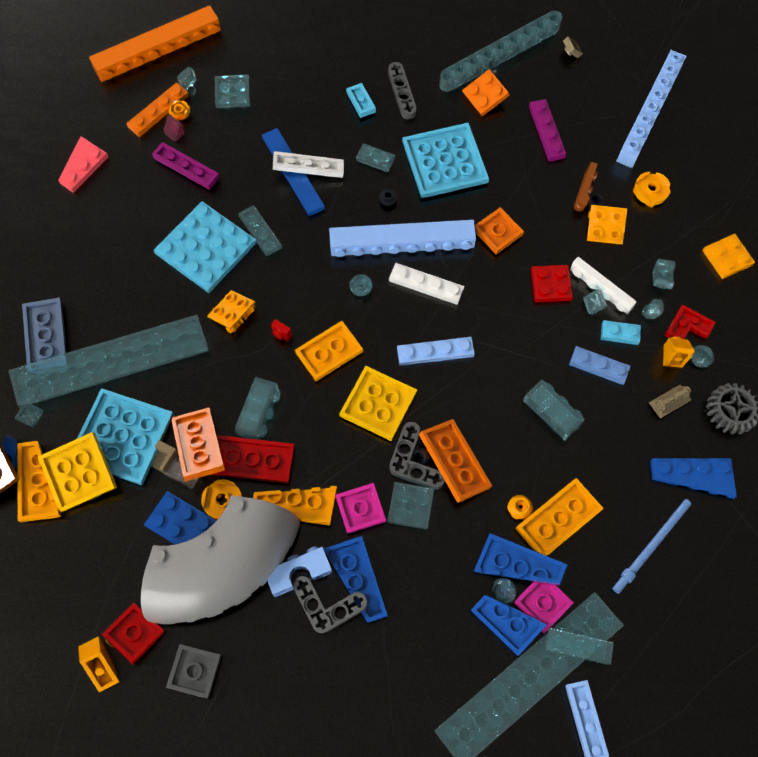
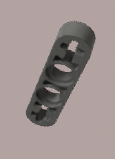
M393 62L388 67V75L400 113L405 119H413L416 115V104L402 64ZM397 82H403L404 85H403V86H397L396 83H397ZM407 95L409 98L403 100L400 98V96Z

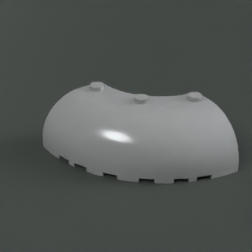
M231 495L229 503L220 518L201 535L176 545H153L141 588V608L144 618L148 622L157 624L195 622V620L216 616L223 613V610L245 601L251 596V593L267 582V579L277 566L284 561L286 553L292 547L300 526L299 519L287 509L276 504Z

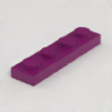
M546 99L530 102L529 109L548 161L564 159L566 151Z
M163 142L152 153L155 160L209 190L220 178L219 173Z

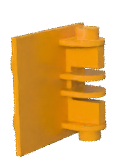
M591 205V210L588 213L587 241L623 245L627 208Z
M231 290L207 317L224 325L225 329L232 333L240 326L239 323H244L241 318L246 320L255 311V301Z

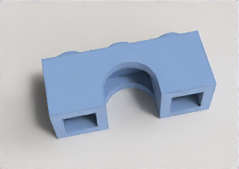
M312 547L306 551V554L301 556L298 554L287 558V562L278 565L267 579L273 596L277 597L294 590L291 578L293 573L299 569L307 570L311 574L313 581L332 574L323 547Z

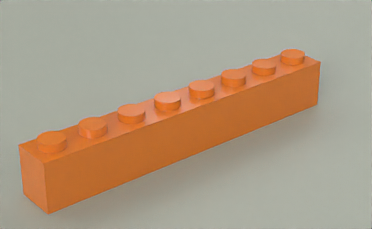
M209 5L94 54L89 59L100 81L103 82L221 31L219 19Z

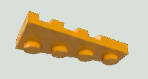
M38 441L17 443L19 522L61 517L38 456L43 455Z
M337 486L323 489L314 487L310 490L291 489V491L285 492L280 490L254 492L253 499L263 500L283 507L293 513L301 522L330 526Z

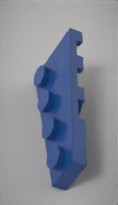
M652 458L650 461L652 480L677 486L683 485L694 490L700 489L715 495H725L732 499L737 497L731 458Z
M490 533L474 572L561 585L568 565Z
M360 536L324 548V552L349 593L361 592L367 595L369 605L367 609L361 612L366 621L371 623L388 617L363 537ZM356 597L355 603L360 608L362 607L361 602L363 598Z

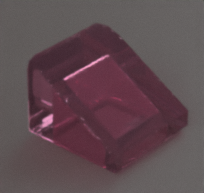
M169 114L167 116L164 133L173 141H177L184 135L182 124Z

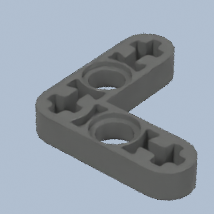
M408 422L402 429L390 461V472L401 479L438 490L443 487L445 482L440 471L410 461L419 438L420 427L415 422ZM414 428L415 433L412 434L411 439L409 441L407 440V430ZM401 445H408L411 449L410 452L407 454L401 453L399 450ZM400 457L403 459L401 464L403 469L396 471L393 465L398 464ZM420 469L423 473L422 477L414 478L411 474L412 470ZM426 472H429L428 477L434 478L438 476L441 482L433 484V480L427 478V482L423 480L425 479Z
M300 576L294 581V591L314 630L318 633H327L363 612L369 605V599L366 594L355 592L327 609L311 578ZM301 581L308 582L306 589L308 593L313 591V595H309L304 599L307 593L305 590L300 589V586H302ZM356 597L363 598V601L361 602V608L360 606H354L350 609V607L346 604V602H348L349 605L355 603ZM312 598L318 601V608L314 611L310 610L308 606ZM340 606L346 610V615L342 619L336 616V609ZM323 611V613L319 615L322 620H327V623L325 624L326 628L319 627L318 624L321 623V620L319 616L314 617L313 614H317Z

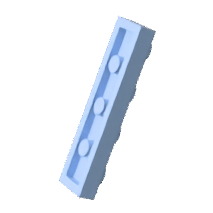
M465 337L397 346L399 366L474 357L472 338Z
M588 680L565 685L584 756L609 757Z

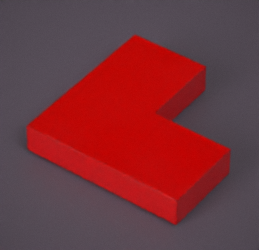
M682 304L664 336L685 339L689 331H692L707 339L716 322Z

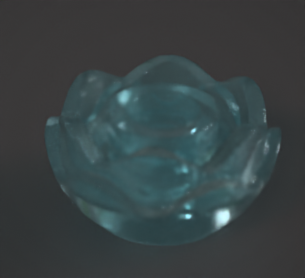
M356 275L350 280V290L357 296H365L372 290V281L366 275Z
M653 299L650 304L644 306L641 312L645 318L655 319L664 311V304L662 300Z
M706 345L695 346L691 361L698 367H709L714 361V353Z
M505 578L497 579L494 582L492 590L496 594L497 600L505 604L513 602L516 597L515 585Z

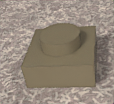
M570 37L563 40L566 46L565 51L568 55L579 58L583 54L575 40Z

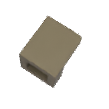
M158 440L155 445L158 452L151 467L167 475L179 454L175 448Z

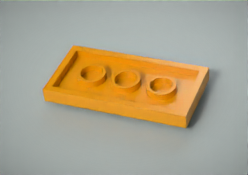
M575 478L515 529L535 552L548 556L604 508L580 481Z

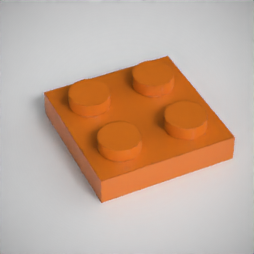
M490 69L462 90L482 117L510 96L509 92Z
M501 207L474 226L475 233L495 254H498L524 234V231Z

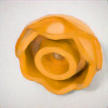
M176 100L170 105L169 114L175 120H184L190 114V106L185 101Z
M516 495L510 499L507 509L514 519L525 520L531 515L533 505L528 497Z

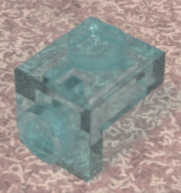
M657 259L652 273L653 286L672 289L674 284L673 271L676 266L675 261Z

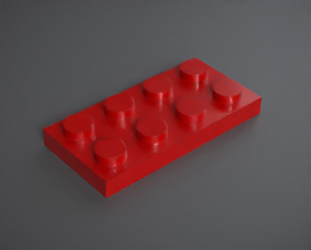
M217 435L225 470L210 475L289 484L294 444Z

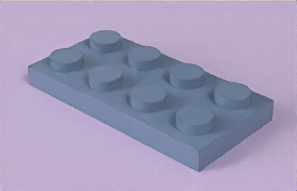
M54 298L22 304L27 372L31 375L68 368L62 300Z

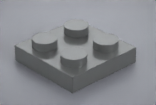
M179 644L166 688L209 699L222 655Z

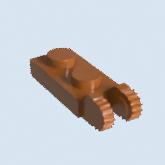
M591 162L585 171L574 204V209L577 212L583 211L590 199L589 195L593 189L591 182L595 181L598 174L596 171L598 164Z

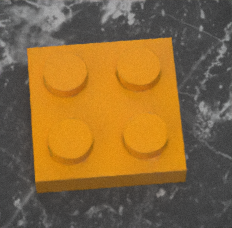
M736 234L719 240L703 249L704 254L722 279L753 266L755 263Z

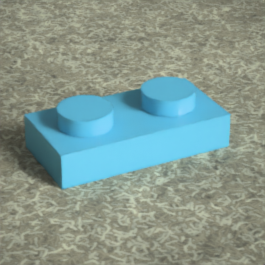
M362 83L346 88L347 95L360 118L376 112V107Z
M603 320L601 340L638 345L640 343L641 325Z

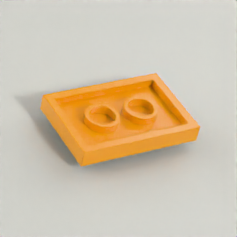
M343 321L295 349L296 355L315 381L320 380L363 352V348Z

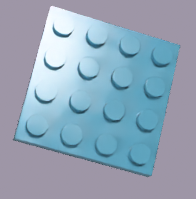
M469 123L402 137L421 198L489 182L488 174Z
M202 201L154 249V252L206 292L210 293L257 242L251 235Z
M101 388L78 438L95 432L112 475L143 485L158 452L155 445L158 440H163L174 413Z

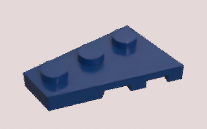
M487 594L471 610L518 656L547 625V623Z

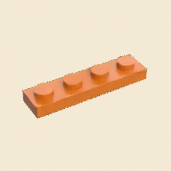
M175 83L127 122L128 128L137 136H142L169 113L170 105L176 100L184 101L188 98V91L178 83Z

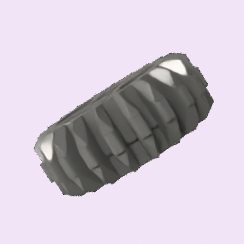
M729 383L724 386L721 385L711 393L707 400L709 403L706 405V408L710 410L707 415L713 417L711 422L717 423L716 428L723 427V433L728 430L731 435L736 432L738 435L748 432L757 425L758 402L755 401L757 395L752 396L750 394L751 389L744 390V385L738 388L737 383L732 386ZM729 397L728 401L721 403V398ZM746 415L744 421H738L740 416Z

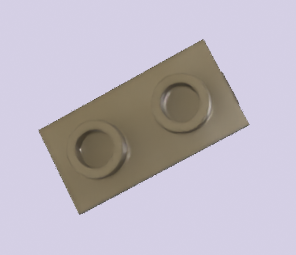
M678 385L652 400L649 404L661 419L692 400L689 397L691 389L688 386Z

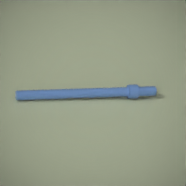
M685 499L632 565L621 573V578L612 588L616 593L619 594L627 583L633 581L636 577V572L691 506L689 500Z

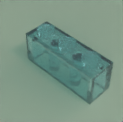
M255 377L234 429L237 436L260 440L261 437L265 436L267 426L265 425L267 420L272 418L274 402H277L280 397L277 383Z
M543 380L536 384L525 395L523 400L565 441L585 420L580 411L573 409L565 397L559 396L554 391L553 386Z

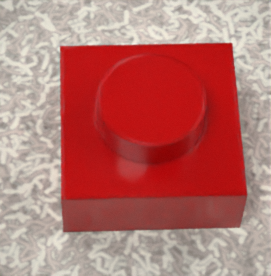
M275 319L271 324L273 335L280 340L284 339L288 342L292 337L291 328Z

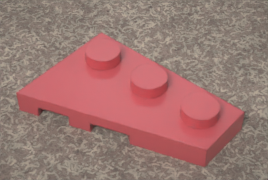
M81 136L58 181L62 186L74 193L108 158L107 153Z

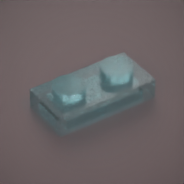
M364 143L356 156V161L386 172L389 171L395 159L394 154Z

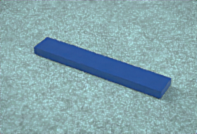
M278 128L262 134V138L272 155H274V151L292 153ZM282 171L308 216L325 209L324 204L305 173Z

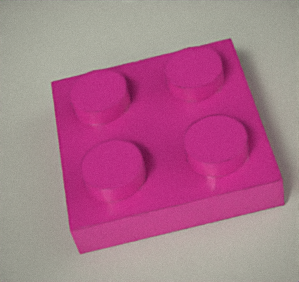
M374 483L335 495L347 534L386 522Z
M533 582L513 602L522 612L547 623L542 630L543 633H546L573 604L556 585Z

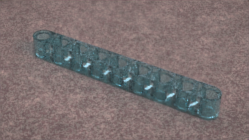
M551 11L444 69L440 74V89L445 92L452 91L485 73L487 70L496 67L556 34L560 29L562 14L558 11Z

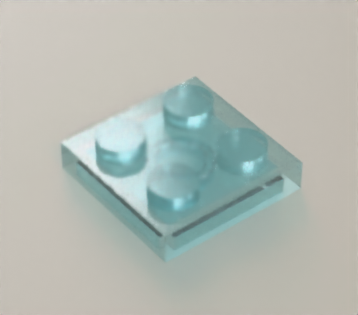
M248 74L215 76L216 108L250 106Z
M394 482L388 523L427 530L434 489Z

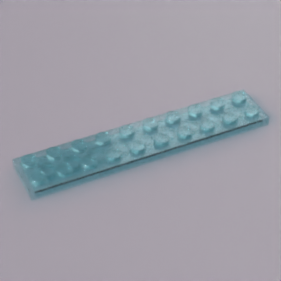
M194 315L8 371L17 405L19 408L209 350L198 315Z
M594 592L444 721L434 732L453 757H476L624 625Z

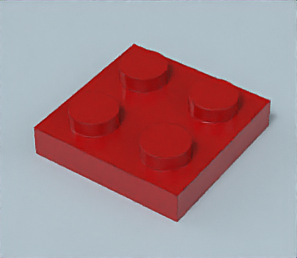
M568 265L532 266L531 276L535 302L572 300Z
M133 603L102 633V636L131 664H134L162 636L164 630L157 623L148 622L144 618L142 610Z

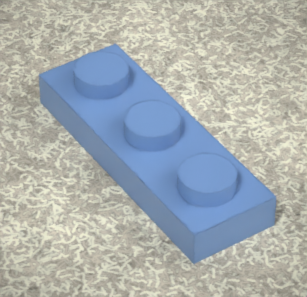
M578 346L575 347L569 363L570 366L622 385L625 383L630 366Z

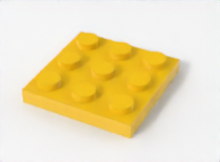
M365 366L339 416L392 441L417 393V389Z
M91 432L38 456L59 512L67 511L117 488L95 432Z

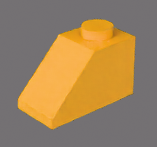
M680 337L669 338L664 344L663 366L683 368L694 354V348L689 340Z
M99 636L78 646L79 662L99 692L119 683V678L110 655Z

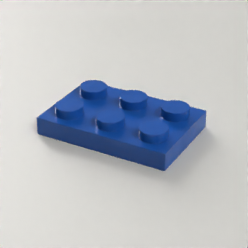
M167 491L144 526L176 545L201 535L216 520Z

